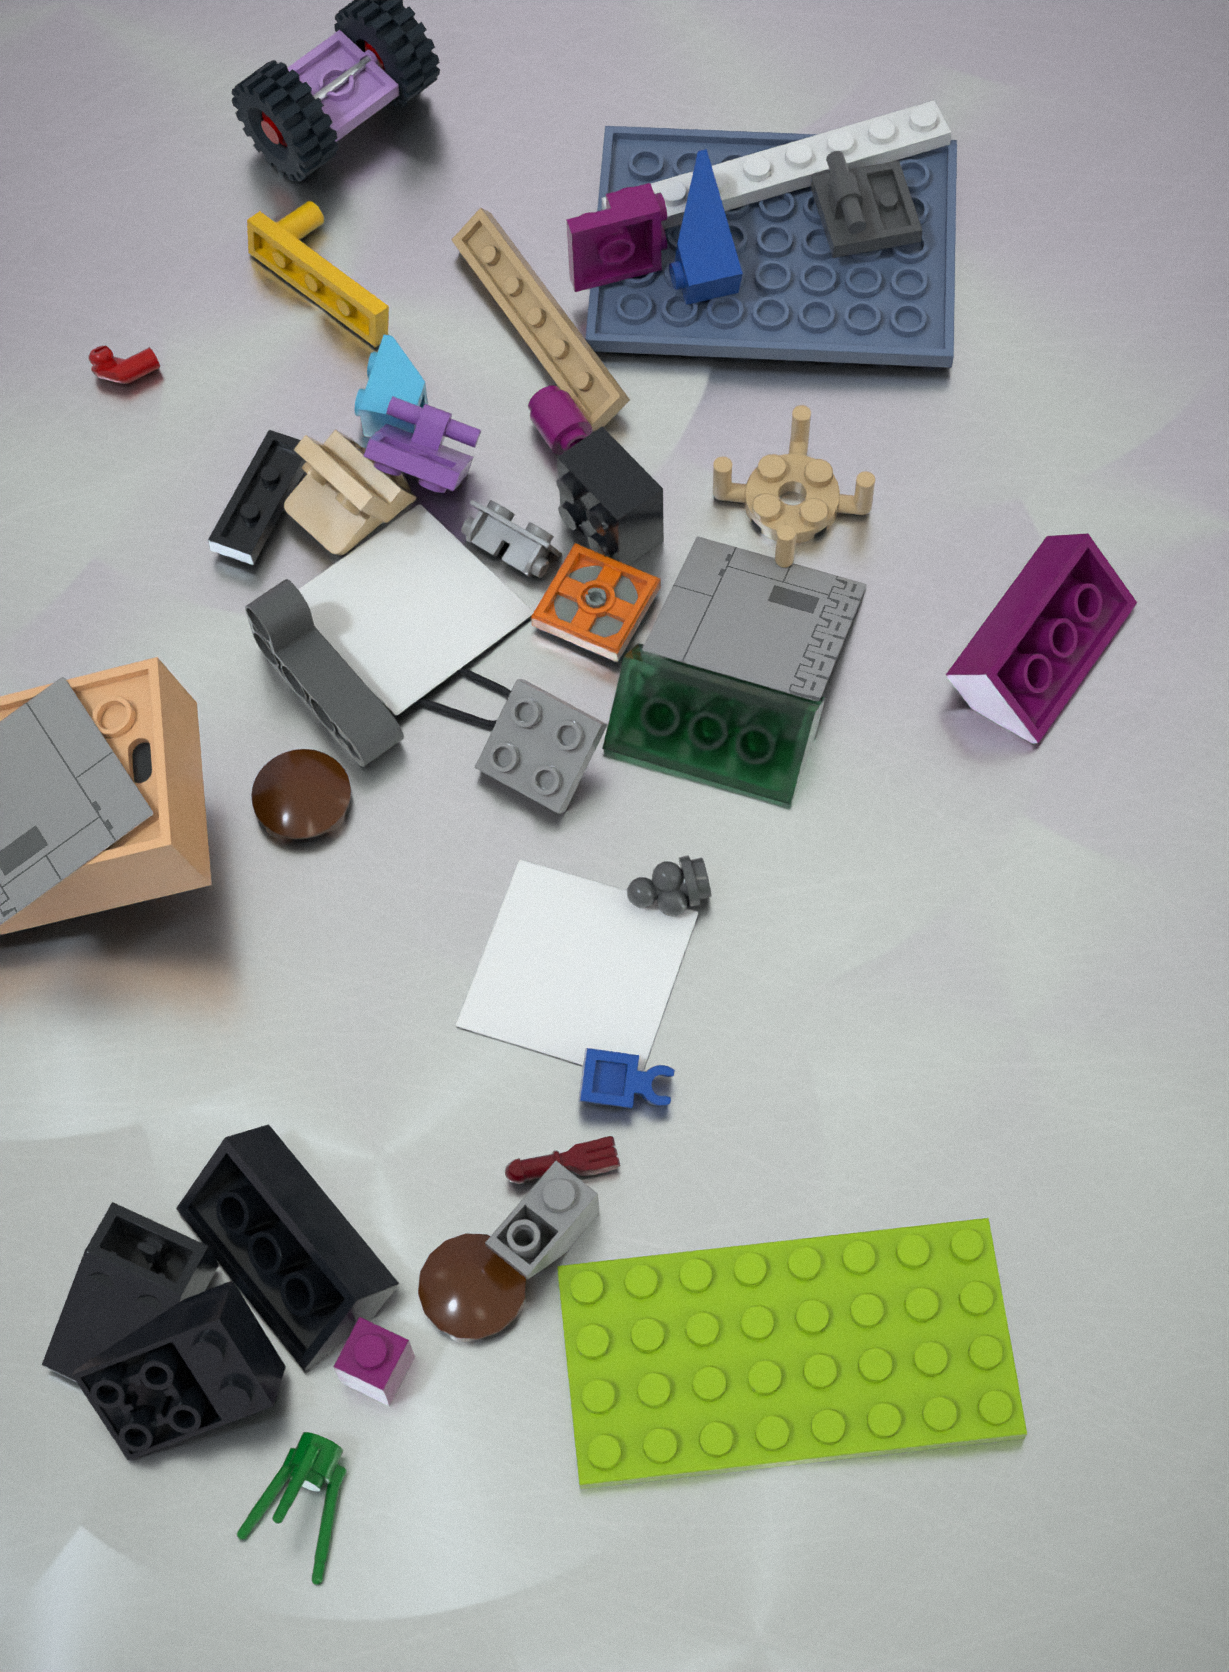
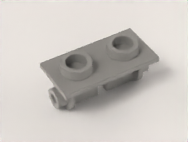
M471 499L470 504L478 509L479 512L475 518L468 517L462 526L461 532L466 535L467 542L480 547L497 557L504 543L507 542L510 545L501 560L530 578L534 575L539 578L545 575L550 565V562L546 560L549 552L558 557L562 556V553L550 544L554 536L531 522L528 523L526 529H523L511 522L515 514L500 504L490 500L487 507Z

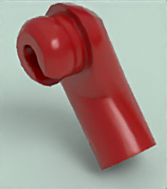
M99 346L93 349L88 356L90 363L93 365L91 371L99 379L120 384H129L160 368L159 361L150 347L127 359L114 357L112 350L107 346Z

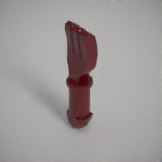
M607 1136L575 1144L566 1152L559 1153L558 1150H554L552 1154L523 1160H520V1158L515 1159L506 1166L505 1176L513 1183H525L528 1180L541 1178L555 1161L567 1170L573 1171L580 1176L606 1173L617 1169L621 1165L619 1158L616 1157L618 1153L614 1147V1137Z

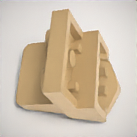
M335 429L324 444L305 435L293 449L306 461L302 469L307 475L284 502V509L329 552L335 555H344L381 523H388L411 502L413 503L417 497L411 492L404 472L400 476H395L376 469L373 466L375 461L363 457L366 448L361 447L352 438Z

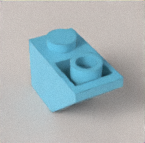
M383 335L378 352L372 351L367 366V377L369 380L366 388L358 390L355 400V415L360 417L363 435L367 437H372L386 423L414 433L416 425L386 414L392 396L422 408L425 404H428L425 380L394 337Z

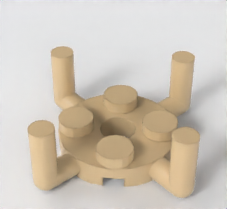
M798 405L792 411L789 453L783 455L768 454L759 460L758 466L748 478L747 484L732 483V461L729 458L718 457L713 463L714 497L721 501L745 503L746 514L750 521L753 520L761 528L762 534L776 541L775 562L782 568L792 565L796 543H803L813 539L815 533H818L826 526L828 529L834 523L838 513L868 514L872 509L875 476L871 472L864 471L857 475L854 495L840 494L839 485L830 463L823 459H814L807 456L811 410L805 405ZM787 492H796L802 495L805 500L797 505H788L781 501L780 496Z

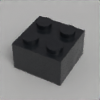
M600 427L557 457L558 479L556 484L560 495L559 514L569 528L572 530L578 528L585 535L593 551L626 565H631L664 541L663 488L603 427Z

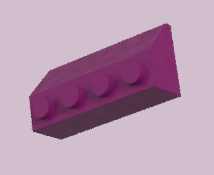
M1088 533L1046 536L951 666L946 676L971 709L1028 742L1038 744L1133 610L1137 601Z

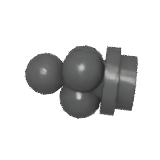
M689 855L679 857V866L671 861H663L657 864L653 869L652 880L647 877H638L631 881L627 888L629 901L638 908H647L657 898L659 909L668 916L682 914L686 910L688 902L690 907L700 905L701 899L712 897L703 858L690 860Z

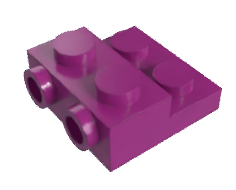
M650 183L626 187L619 191L606 194L605 210L588 212L578 217L566 219L569 276L574 292L662 270L661 251L667 250V238L661 221L667 220V209L663 195L661 193L654 194Z

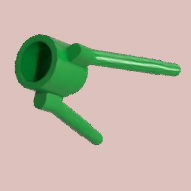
M303 1432L296 1448H290L282 1467L237 1532V1537L240 1540L248 1537L288 1479L291 1481L272 1517L273 1522L276 1524L283 1522L301 1487L312 1491H320L323 1483L327 1484L311 1578L314 1585H319L323 1581L339 1488L347 1472V1469L338 1465L343 1449L335 1442L323 1436Z

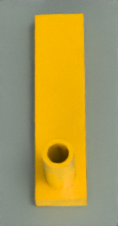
M307 201L278 222H274L261 211L247 219L249 254L375 348L381 344L383 335H388L389 306L300 241V239L324 223L323 214L315 203Z

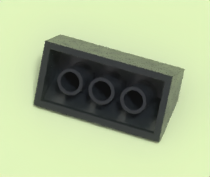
M269 1124L225 1137L176 1208L200 1240L209 1246L222 1268L304 1371L312 1368L348 1339L359 1317L368 1321L373 1319L399 1285L395 1277Z

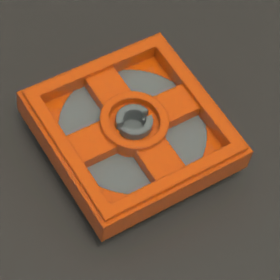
M575 543L532 614L531 624L533 627L618 662L660 590L661 579Z

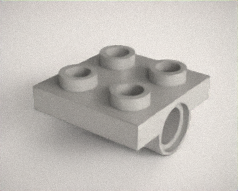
M517 679L474 768L558 814L565 813L608 724L524 679Z

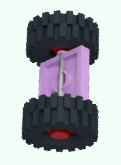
M353 0L335 15L337 23L334 24L336 33L288 68L282 62L277 64L276 60L267 62L232 89V95L234 96L232 104L238 109L235 114L238 120L245 125L242 129L247 137L251 136L255 142L253 146L258 153L262 151L265 155V161L271 167L275 165L277 172L283 177L287 174L291 181H302L337 154L336 151L339 149L337 141L388 103L394 107L397 105L399 107L403 106L437 80L440 69L436 65L440 62L438 55L432 52V49L435 48L432 39L427 38L424 34L427 29L423 23L420 22L418 24L414 16L416 13L411 7L405 8L403 6V0Z

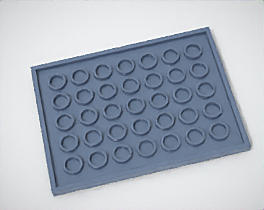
M605 126L597 211L602 210V198L606 197L608 193L619 191L626 187L655 183L694 171L697 153L700 150L707 149L712 166L818 134ZM951 140L950 145L899 159L922 227L921 242L833 258L811 186L725 211L743 273L739 293L686 305L682 290L674 289L669 271V263L675 261L681 225L664 229L667 238V250L661 251L662 270L590 288L585 340L593 351L952 368L954 358L957 140Z

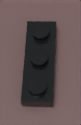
M268 430L208 539L211 551L254 565L284 510V502L293 492L304 473L302 466L306 461L293 450L301 440Z

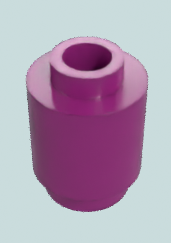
M551 385L540 389L532 396L528 403L530 420L556 455H561L592 432L591 424L567 391L560 390L558 386Z

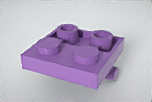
M392 396L386 414L416 425L414 433L386 423L369 439L363 457L375 461L373 466L384 473L400 476L402 472L418 477L420 478L418 483L429 490L439 493H445L446 489L454 491L467 476L474 457L444 446V439L448 437L475 448L481 430L451 419L452 414L428 404H425L422 408Z

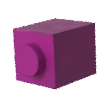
M359 1317L333 1368L342 1384L390 1406L415 1355L408 1339Z

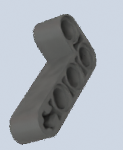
M283 580L245 606L253 637L262 653L360 766L365 767L404 739L402 729L394 716L314 626L312 614L306 600L290 580Z

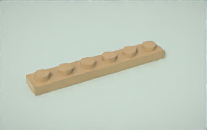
M480 207L451 239L558 387L561 390L567 391L591 424L592 430L596 431L600 427H604L630 399L491 212Z

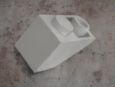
M555 1161L489 1237L485 1245L526 1279H529L563 1256L598 1216V1193Z

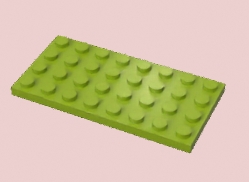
M989 1218L557 1266L580 1490L1025 1439L1027 1436Z

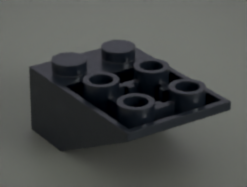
M112 1202L84 1251L42 1366L75 1381L72 1376L75 1369L182 1300L204 1292L219 1266L209 1246Z
M232 1280L182 1300L75 1369L72 1376L129 1461L273 1407L286 1366Z

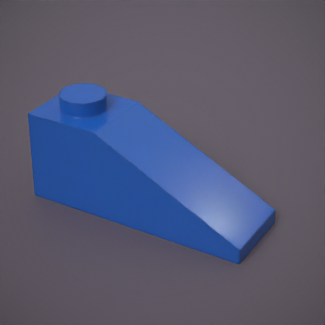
M707 149L700 150L697 153L678 238L675 261L669 263L672 285L675 290H682L686 305L739 293L743 275Z

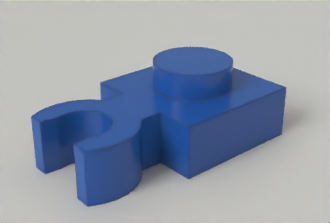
M586 1048L578 1102L631 1109L633 1108L634 1094H638L651 1105H668L671 1103V1097L655 1094L652 1090V1081L656 1076L673 1077L675 1070L669 1066L657 1065L645 1072L637 1071L639 1055Z

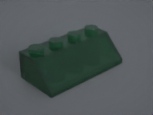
M640 643L636 644L624 656L602 749L785 804H792L814 743L826 697L821 696L820 701H813L643 651L644 644Z

